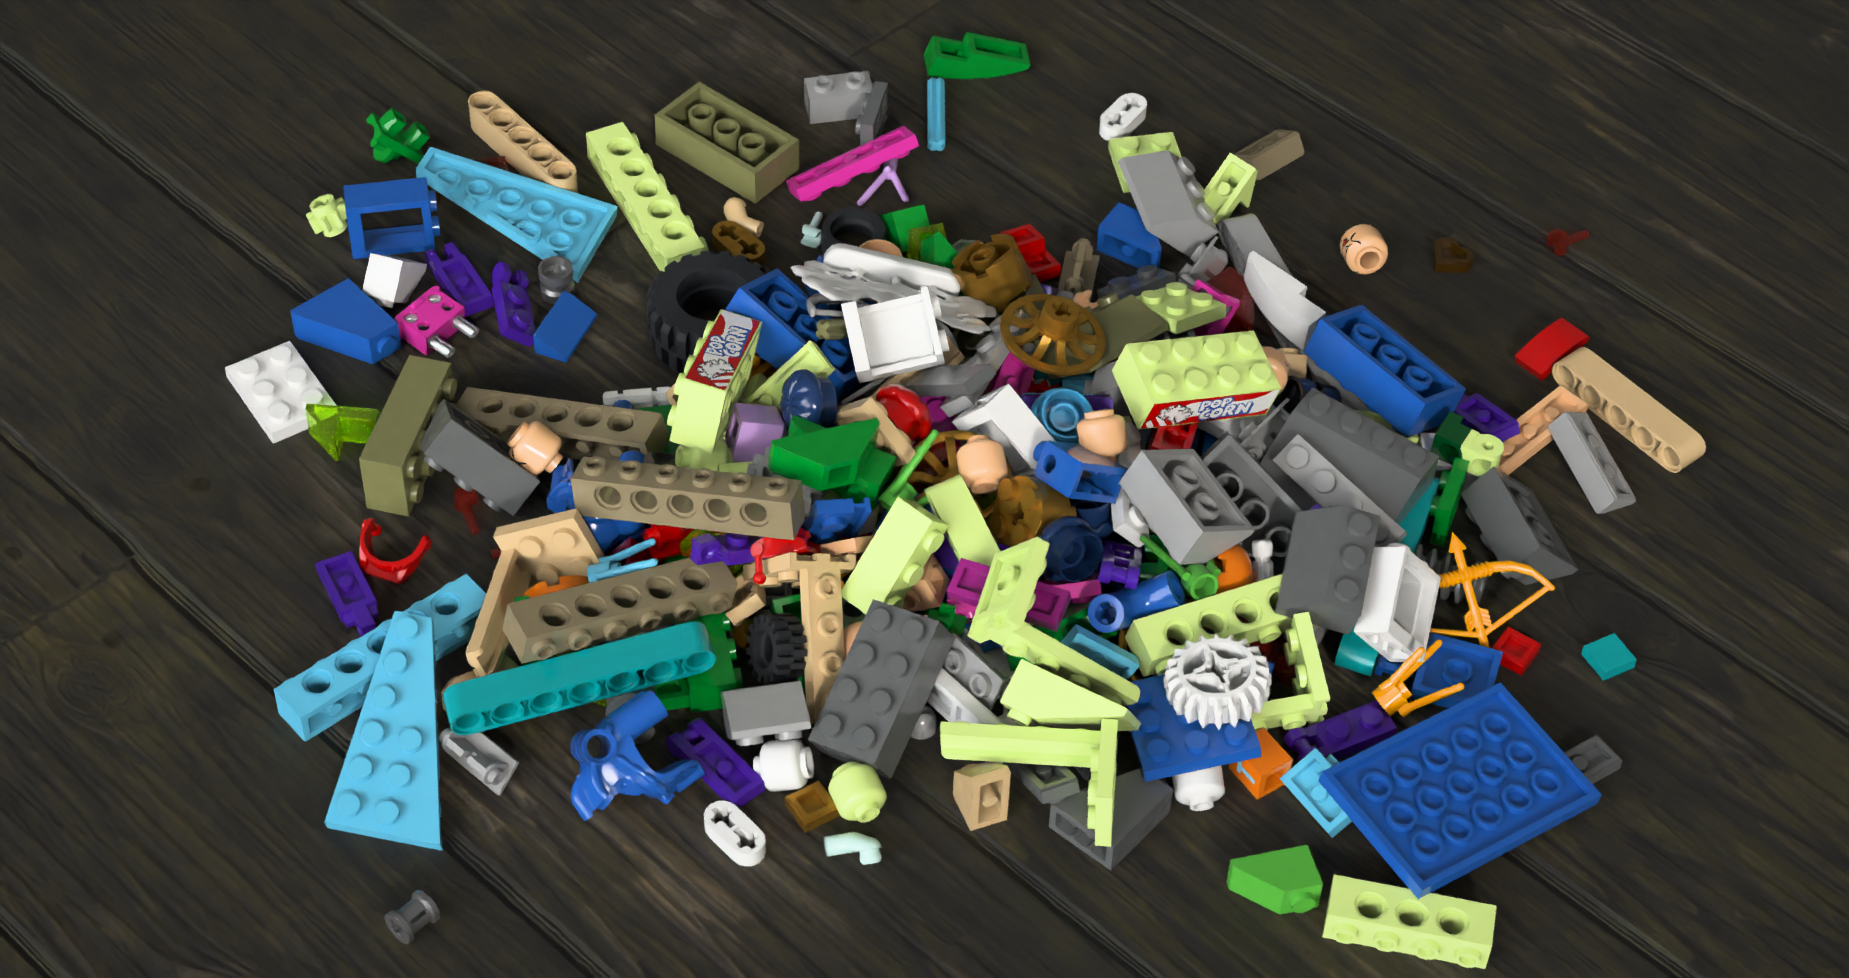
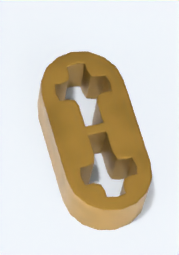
M728 220L721 221L713 227L712 243L716 251L719 253L720 251H727L736 257L740 254L748 257L750 263L753 264L756 261L762 267L764 266V244L740 224Z

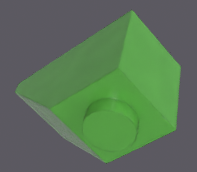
M1308 845L1231 859L1226 882L1229 890L1278 914L1290 912L1304 913L1318 907L1323 882Z

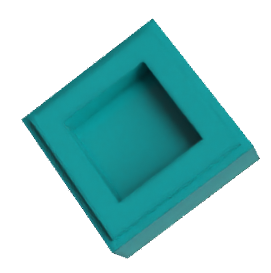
M1615 633L1583 646L1581 653L1603 681L1634 668L1637 661Z

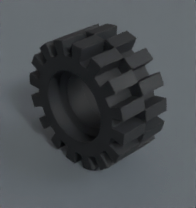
M790 613L764 614L753 619L754 624L749 626V631L752 634L747 635L746 642L750 643V648H746V655L751 657L747 662L749 668L754 667L752 671L753 677H758L757 681L764 684L797 681V678H800L803 674L801 669L806 667L803 656L808 655V649H804L803 646L804 643H807V638L801 635L804 628L802 624H798L799 619Z

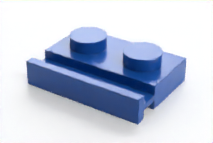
M853 498L815 500L801 528L804 531H809L811 535L809 542L818 545L839 541L841 536H849V539L856 538L871 513L870 499L863 498L862 502L858 504H853Z

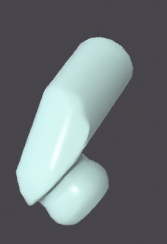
M857 832L824 837L827 857L859 852L860 862L863 865L881 861L882 857L879 848H882L876 838Z

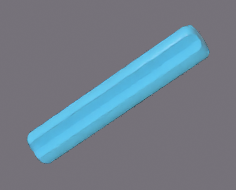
M932 77L927 81V147L931 151H942L945 148V81L940 77L937 79Z

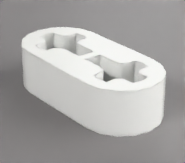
M1127 93L1119 97L1100 117L1099 134L1101 137L1109 141V139L1127 137L1146 118V99L1136 93Z
M722 800L711 803L705 809L704 827L706 834L734 862L742 866H754L764 859L766 853L764 833L736 805ZM716 818H719L720 820H722V821H719V822L715 823V819H716ZM728 818H729V827L723 822L724 820H727ZM740 839L748 846L741 848ZM755 843V848L751 849L749 845Z

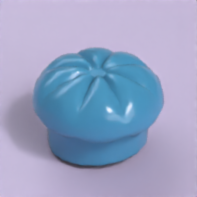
M1053 388L1045 391L1034 401L1031 407V412L1055 441L1078 445L1077 423L1085 419L1084 413L1093 411L1090 403L1083 395L1068 388Z

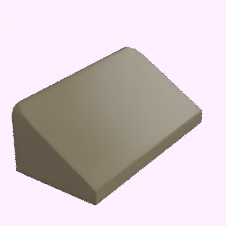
M1277 129L1233 155L1257 169L1256 180H1261L1303 156L1304 148L1299 132Z

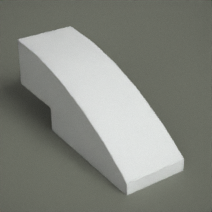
M1255 251L1250 252L1244 273V281L1252 298L1271 324L1287 339L1304 350L1320 318L1325 317L1326 312L1305 298L1306 285Z

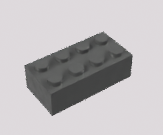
M873 599L808 740L826 756L845 763L858 761L861 764H868L876 770L878 775L891 779L955 637L940 621Z

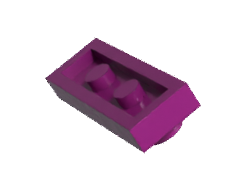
M961 558L946 590L948 598L977 607L990 566ZM1037 581L1034 590L1035 602L1027 612L1024 622L1057 632L1071 600L1070 591Z

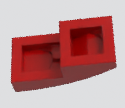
M1030 223L999 232V234H1008L1014 238L1031 275L1036 274L1039 282L1061 276V264L1045 249V238Z
M1560 318L1531 339L1515 355V362L1543 382L1552 372L1553 365L1573 351L1583 347L1589 340V336L1565 319Z

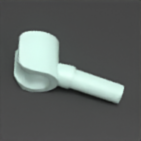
M816 212L812 222L809 225L804 224L802 227L804 237L801 240V244L813 249H817L821 244V230L818 229L823 218L821 212Z

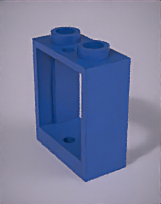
M426 177L343 186L353 259L369 258L370 253L396 255L424 252L431 249L435 250L434 236H440L438 215L431 216V211H437L435 190L428 191ZM412 208L422 209L423 224L365 231L363 229L361 214Z

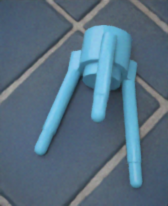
M653 538L648 539L614 555L599 558V563L588 565L587 575L589 583L656 566L658 560L655 558L621 566L619 562L654 546L656 540Z

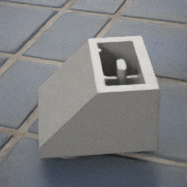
M801 681L720 691L726 738L736 740V745L763 743V736L774 734L775 739H779V741L802 738V730L811 729Z

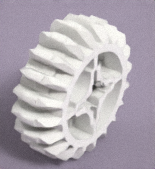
M1217 632L1212 639H1206L1200 634L1197 643L1186 640L1184 649H1175L1173 659H1169L1167 662L1164 676L1166 697L1169 705H1173L1176 715H1185L1188 724L1199 720L1202 728L1209 723H1213L1218 730L1223 723H1230L1235 728L1238 719L1250 722L1252 712L1261 713L1263 703L1268 702L1270 685L1272 684L1269 664L1266 657L1261 656L1258 646L1250 647L1247 638L1236 642L1233 634L1226 639L1220 638Z

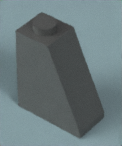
M1141 768L1117 776L1111 846H1096L1095 829H1087L1088 787L1081 789L1079 793L1067 796L1065 800L1059 803H1051L1049 828L1111 871L1170 813L1173 788L1162 778L1145 782Z

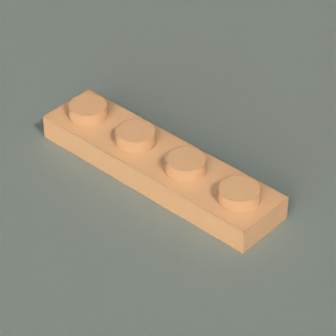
M1560 385L1517 419L1520 434L1503 442L1504 450L1498 469L1507 475L1511 474L1553 440L1548 430L1549 424L1564 412L1586 413L1588 404Z

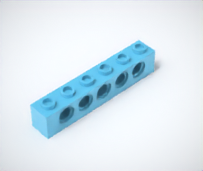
M465 574L455 581L448 582L440 590L425 599L415 602L403 612L433 619L436 661L470 641L486 593ZM392 619L383 621L377 628L358 639L350 641L342 649L327 658L320 659L314 666L294 678L287 679L274 689L278 713L305 742L363 707Z

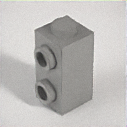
M850 72L804 78V105L810 124L857 119L859 114L863 115L865 94H871L874 85L871 82L869 72Z

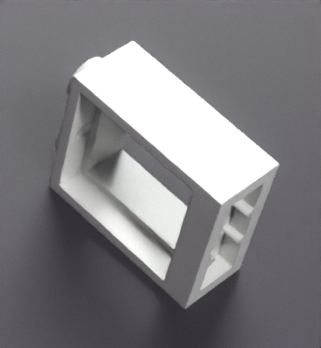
M1009 384L981 396L975 406L964 410L952 421L959 431L987 435L990 440L1001 443L1011 466L1012 478L1016 476L1037 478L1035 476V469L1038 462L1033 458L1034 449L1041 441H1055Z
M1390 543L1388 547H1374L1362 614L1355 624L1354 633L1390 662H1405L1419 647H1424V654L1417 660V662H1424L1441 577L1404 544Z

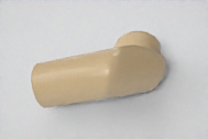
M736 197L728 199L724 205L726 220L740 224L758 238L762 233L764 223L747 216L745 210L746 203L742 199Z

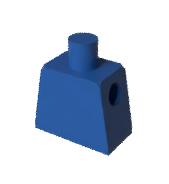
M1050 440L1041 441L1033 452V458L1038 462L1035 476L1064 496L1071 499L1116 503L1121 490L1119 481L1128 468L1102 455L1091 452L1078 444ZM1083 470L1091 473L1092 475L1088 478H1084L1082 476Z

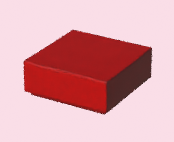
M1508 626L1491 649L1503 651L1500 665L1522 676L1540 652L1542 644Z

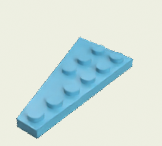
M433 147L428 149L416 168V178L426 177L428 186L542 260L550 256H562L569 259L573 266L572 279L576 282H579L617 217V206Z
M394 611L324 821L329 829L443 851L440 824L441 803L439 797V740L436 715L435 630L431 617Z

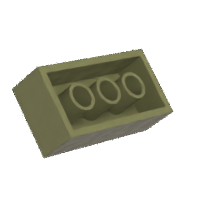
M701 82L695 84L655 114L657 146L755 204L799 170V139Z
M409 355L359 458L368 509L409 517L414 504L420 503L423 497L427 476L431 477L435 471L423 459L426 455L423 454L420 443L442 400L445 399L454 406L457 404L455 400L457 380L452 376L451 363Z

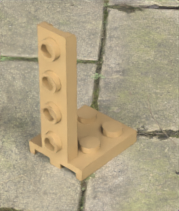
M947 336L950 351L943 352L945 361L943 365H958L965 356ZM926 369L891 376L870 397L838 406L834 423L837 426H841L854 421L878 418L880 426L875 448L896 456L895 467L908 464L916 451L912 448L911 441L906 433L897 429L887 417V410L881 403L876 401V395L881 388L890 384H898L905 387L907 383Z
M577 508L496 528L493 538L501 549V554L465 653L469 664L476 669L480 677L497 673L500 670L509 644V640L503 631L507 604L514 602L515 597H522L529 588L540 582L546 581L547 586L550 587L560 584L558 577L582 575L588 577V565L599 563V558L605 557Z
M790 552L763 560V573L766 575V581L759 585V587L782 586L781 582H791V588H800L802 626L804 628L802 633L807 638V643H804L803 646L804 649H808V655L804 656V661L806 662L804 669L806 705L811 724L816 723L845 661L841 574L853 571L856 567V555L853 554L839 557L823 553L808 556ZM755 562L743 565L744 581H753Z

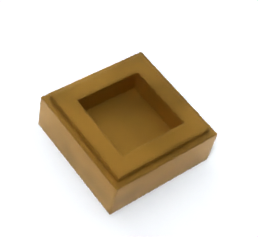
M820 781L785 797L786 808L805 833L839 817V812L831 796Z

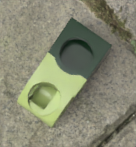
M1450 411L1435 433L1430 452L1438 455L1439 460L1453 465L1455 457L1470 461L1467 472L1479 477L1484 475L1493 466L1498 469L1504 450L1502 441L1496 436L1480 434L1462 425L1463 417Z

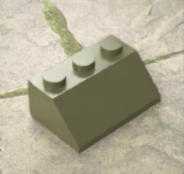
M1116 292L1099 298L1097 300V307L1091 309L1088 306L1085 308L1095 316L1104 330L1106 337L1105 352L1096 366L1080 374L1091 373L1118 358L1128 343L1147 342L1169 329L1167 323L1133 294L1118 297ZM1089 321L1078 327L1086 335H1096ZM1042 336L1034 340L1036 347H1038ZM1078 340V344L1084 352L1089 355L1094 354L1097 345L1084 344ZM1051 341L1042 357L1044 363L1057 365L1055 342ZM1066 342L1067 364L1071 366L1082 363V361L1075 357ZM1048 374L1050 380H1051V379L1062 378V377L1074 376V375H1061V376H1060V375Z

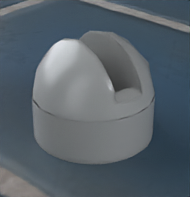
M924 706L911 737L923 740L934 735L937 718L930 707Z

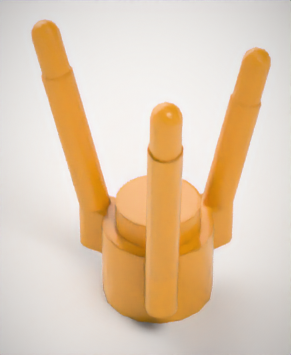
M1440 639L1436 640L1426 649L1424 662L1442 646ZM1419 647L1387 680L1373 690L1372 694L1390 717L1398 711L1404 718L1415 709L1463 690L1465 685L1458 683L1408 702L1407 699L1412 694L1403 682L1424 663L1417 662L1425 652L1424 647Z

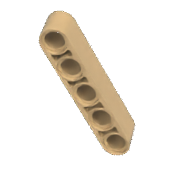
M478 91L469 97L471 129L524 177L578 193L575 165L496 94L490 91Z
M1580 347L1553 365L1552 374L1559 386L1561 385L1586 402L1589 410L1666 470L1677 473L1706 452L1705 441L1696 430L1590 349Z

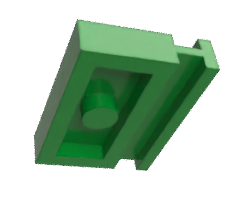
M1455 457L1451 471L1443 470L1438 486V491L1443 493L1441 496L1434 495L1429 511V516L1435 517L1429 541L1431 544L1444 547L1462 496L1460 493L1464 487L1470 461Z

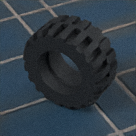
M701 251L700 255L697 256L692 254L683 256L678 263L674 260L664 268L665 272L660 271L647 292V323L651 348L664 364L669 363V367L678 373L684 372L689 355L694 354L699 337L703 338L709 321L693 316L705 311L725 310L739 287L767 274L766 269L756 261L752 264L748 257L740 254L738 257L732 256L727 251H720V254H711V251Z

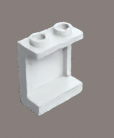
M928 286L920 287L921 293L860 308H857L856 301L841 304L859 383L945 364L943 352L950 351L945 329L937 330L935 318L942 317L938 297L937 295L930 297Z

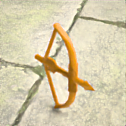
M1452 531L1449 553H1454L1458 569L1452 572L1449 571L1447 574H1438L1441 577L1439 588L1445 589V587L1459 585V583L1463 585L1469 606V611L1463 616L1467 631L1430 628V632L1446 636L1478 638L1480 646L1490 648L1487 638L1489 633L1546 592L1554 591L1555 586L1531 566L1511 560L1485 561L1484 563L1475 564V566H1467L1463 553L1466 546ZM1514 571L1530 575L1544 585L1543 588L1491 624L1488 610L1478 607L1471 581L1487 577V575L1491 576L1495 572Z

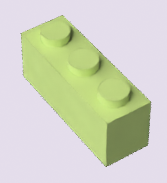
M897 497L842 588V597L865 614L873 599L903 609L904 598L910 588L918 583L923 576L924 565L931 554L936 552L942 545L944 533L949 525L916 502Z

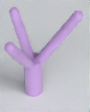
M890 159L884 162L883 172L857 201L859 206H862L872 196L885 179L892 180L904 203L909 202V197L896 174L898 159Z

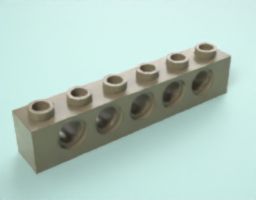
M472 387L466 388L455 406L506 443L524 421L528 424L533 421H540L561 438L562 446L559 453L565 458L582 460L583 456H597L603 459L619 460L620 455L627 451H637L646 456L649 451L663 453L670 440L662 413Z
M583 456L570 478L575 509H578L581 516L786 540L795 539L805 519L801 480L786 479L784 477L749 475L742 472L729 473L712 471L706 468L693 469L676 467L669 464L657 465L639 463L633 460L620 461L603 459L597 456Z
M690 558L509 603L507 604L503 631L521 664L534 660H545L553 655L568 651H579L587 646L606 641H617L625 636L640 632H651L659 627L675 623H685L693 618L712 613H722L732 607L738 583L723 561L697 565Z

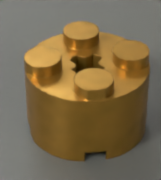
M1008 234L991 235L993 241L983 245L980 240H977L962 249L952 261L955 268H951V271L957 279L963 295L981 300L986 305L994 307L996 313L1005 310L1009 306L1010 300L1021 292L1029 290L1034 285L1031 272L1014 238Z
M1016 476L1011 479L1005 478L998 485V495L987 526L998 543L1013 547L1032 538L1040 537L1044 528L1056 519L1063 516L1076 517V507L1070 506L1068 497L1038 478Z

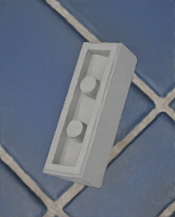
M1564 412L1549 424V432L1597 514L1607 513L1636 502V497L1587 413Z

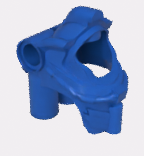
M627 451L620 455L619 460H633L644 463L643 458L645 455L637 451ZM568 458L564 466H556L553 470L551 488L547 497V509L552 510L554 514L575 509L570 479L574 473L573 460L571 458ZM582 516L604 555L611 552L630 537L640 543L644 542L641 533L644 532L645 523Z
M652 690L647 692L641 691L596 724L594 729L581 730L572 738L570 751L580 764V772L576 776L571 789V802L584 821L594 816L592 811L596 808L601 811L604 810L618 793L631 796L643 794L667 805L675 796L673 792L680 793L705 775L699 762L690 759L680 760L661 770L653 771L639 754L633 740L668 716L664 705ZM593 736L600 743L599 753L595 757H592L587 750L588 741Z

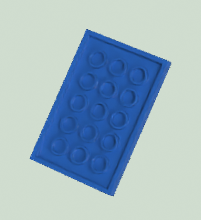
M1501 682L1322 771L1318 780L1417 899L1591 808L1598 803L1602 796Z

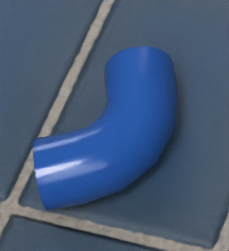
M1169 570L1137 583L1136 590L1122 588L1098 595L1089 604L1088 619L1091 625L1098 631L1104 633L1130 627L1133 620L1184 605L1185 595L1179 579Z

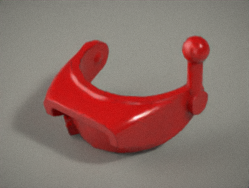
M374 518L365 519L360 536L359 565L361 571L367 575L402 585L415 571L425 552L431 548L432 539L424 535L416 550L404 559L395 562L382 561L374 553L372 547V535H380L382 527L379 524H375Z
M803 528L799 529L794 540L769 537L759 539L750 548L751 555L755 557L753 581L757 585H761L766 581V575L763 573V558H772L790 552L797 553V555L812 556V554L821 553L819 545L809 542L811 535L809 531H804Z

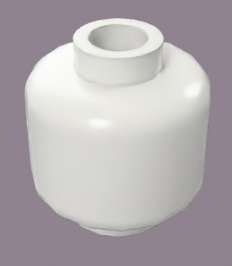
M799 739L767 741L761 747L760 755L754 757L753 770L765 781V787L769 791L779 792L802 789L806 785L808 778H812L814 774L813 754L810 747H805Z
M1222 766L1172 776L1176 800L1182 804L1190 805V809L1193 811H1204L1214 806L1213 802L1219 800L1225 793Z

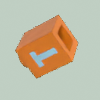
M1264 727L1256 731L1261 746V757L1229 764V769L1257 800L1284 785L1280 778L1291 769L1293 760Z

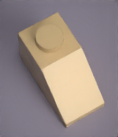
M986 761L979 764H969L962 769L954 771L953 797L970 831L1007 820L1011 771L1008 766L998 762Z

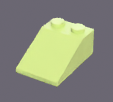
M1023 659L1020 660L1000 701L1009 710L1007 716L1015 720V723L1019 726H1045L1059 729L1083 728L1101 731L1102 719L1118 720L1117 731H1138L1141 725L1139 720L1127 708Z

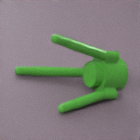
M933 430L921 446H916L914 449L916 453L908 464L903 465L893 482L879 496L878 502L887 512L890 511L897 497L915 502L914 497L917 495V492L906 481L939 434L937 430ZM925 495L917 500L916 503L924 507L929 504V501Z
M1146 535L1140 536V541L1181 577V586L1186 597L1194 602L1216 594L1219 585L1216 577L1221 574V570L1215 565L1213 559L1205 563L1206 566L1203 564H1189L1184 568Z

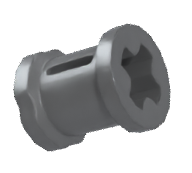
M422 890L415 891L411 895L412 900L398 911H390L385 915L388 928L404 944L414 940V934L427 923H435L440 919V911L437 905Z

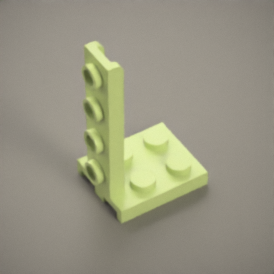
M1035 537L996 553L967 636L979 643L992 640L1003 646V650L1006 653L1015 657H1023L1036 666L1123 707L1138 703L1140 689L1137 685L1024 622L1027 612L1035 602L1034 590L1038 578L1046 568L1047 560L1045 557L1050 544L1039 537Z
M1309 612L1294 614L1291 628L1286 629L1287 643H1284V653L1288 666L1294 665L1296 678L1292 679L1295 696L1265 702L1261 708V713L1252 712L1251 720L1255 732L1263 727L1267 731L1269 728L1283 726V729L1290 730L1304 726L1307 721L1309 726L1324 721L1323 715L1327 714L1326 702L1330 701V695Z
M1102 719L1101 731L1083 728L1059 729L1045 726L1026 727L1009 726L1007 724L992 725L964 721H941V754L946 759L1090 768L1091 780H1089L1087 829H1095L1096 846H1111L1117 770L1118 720Z

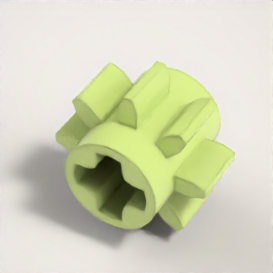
M326 194L311 202L310 208L312 212L307 213L306 216L315 234L322 231L326 237H333L342 233L347 228L345 202L342 197L335 200L333 195Z

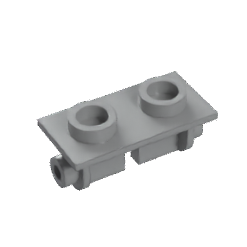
M1215 236L1207 246L1202 242L1190 256V259L1194 261L1193 265L1191 266L1186 263L1177 274V281L1179 279L1185 281L1180 276L1187 274L1195 281L1199 279L1211 285L1214 283V280L1228 264V254L1224 250L1213 246L1219 238L1218 236Z
M1288 398L1277 408L1272 404L1266 415H1259L1256 418L1261 423L1259 426L1252 421L1238 435L1242 440L1240 444L1257 462H1261L1290 416V413H1287L1282 408L1289 401Z
M954 633L952 635L955 637V640L942 668L991 711L997 698L1003 697L1011 679L1004 677L995 667L992 668L989 662L974 649V645L971 642H964Z
M450 728L445 729L439 736V740L442 742L441 746L445 752L498 796H501L519 762L483 732L471 735H457Z

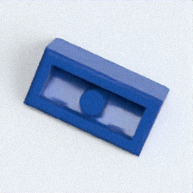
M563 291L534 333L535 353L567 363L596 320L597 313L569 292Z

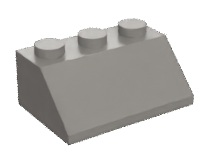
M1167 150L1123 157L1118 161L1147 231L1188 257L1193 254L1202 242L1205 244L1219 232L1213 220L1215 213L1205 202L1203 197L1205 191L1200 183L1196 181L1193 174L1195 168L1186 157L1182 156L1179 158Z
M1194 449L1141 450L1119 481V484L1127 493L1129 501L1138 508L1147 520L1149 528L1158 535L1168 549L1169 555L1179 565L1207 563L1251 536L1255 531Z

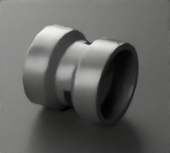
M550 256L542 260L538 266L542 299L547 303L555 304L563 291H567L574 296L573 266L570 260L562 256Z

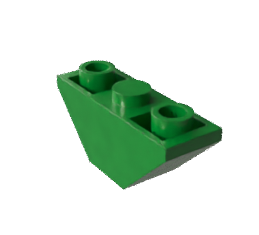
M878 418L854 421L850 424L827 429L821 428L813 432L784 436L780 439L772 440L767 466L773 473L788 479L801 480L803 485L818 491L854 484L875 449L880 422Z

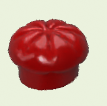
M898 384L887 385L878 391L876 401L885 407L888 413L887 417L895 427L906 433L912 442L924 440L931 430V418L927 405L920 400L918 394Z

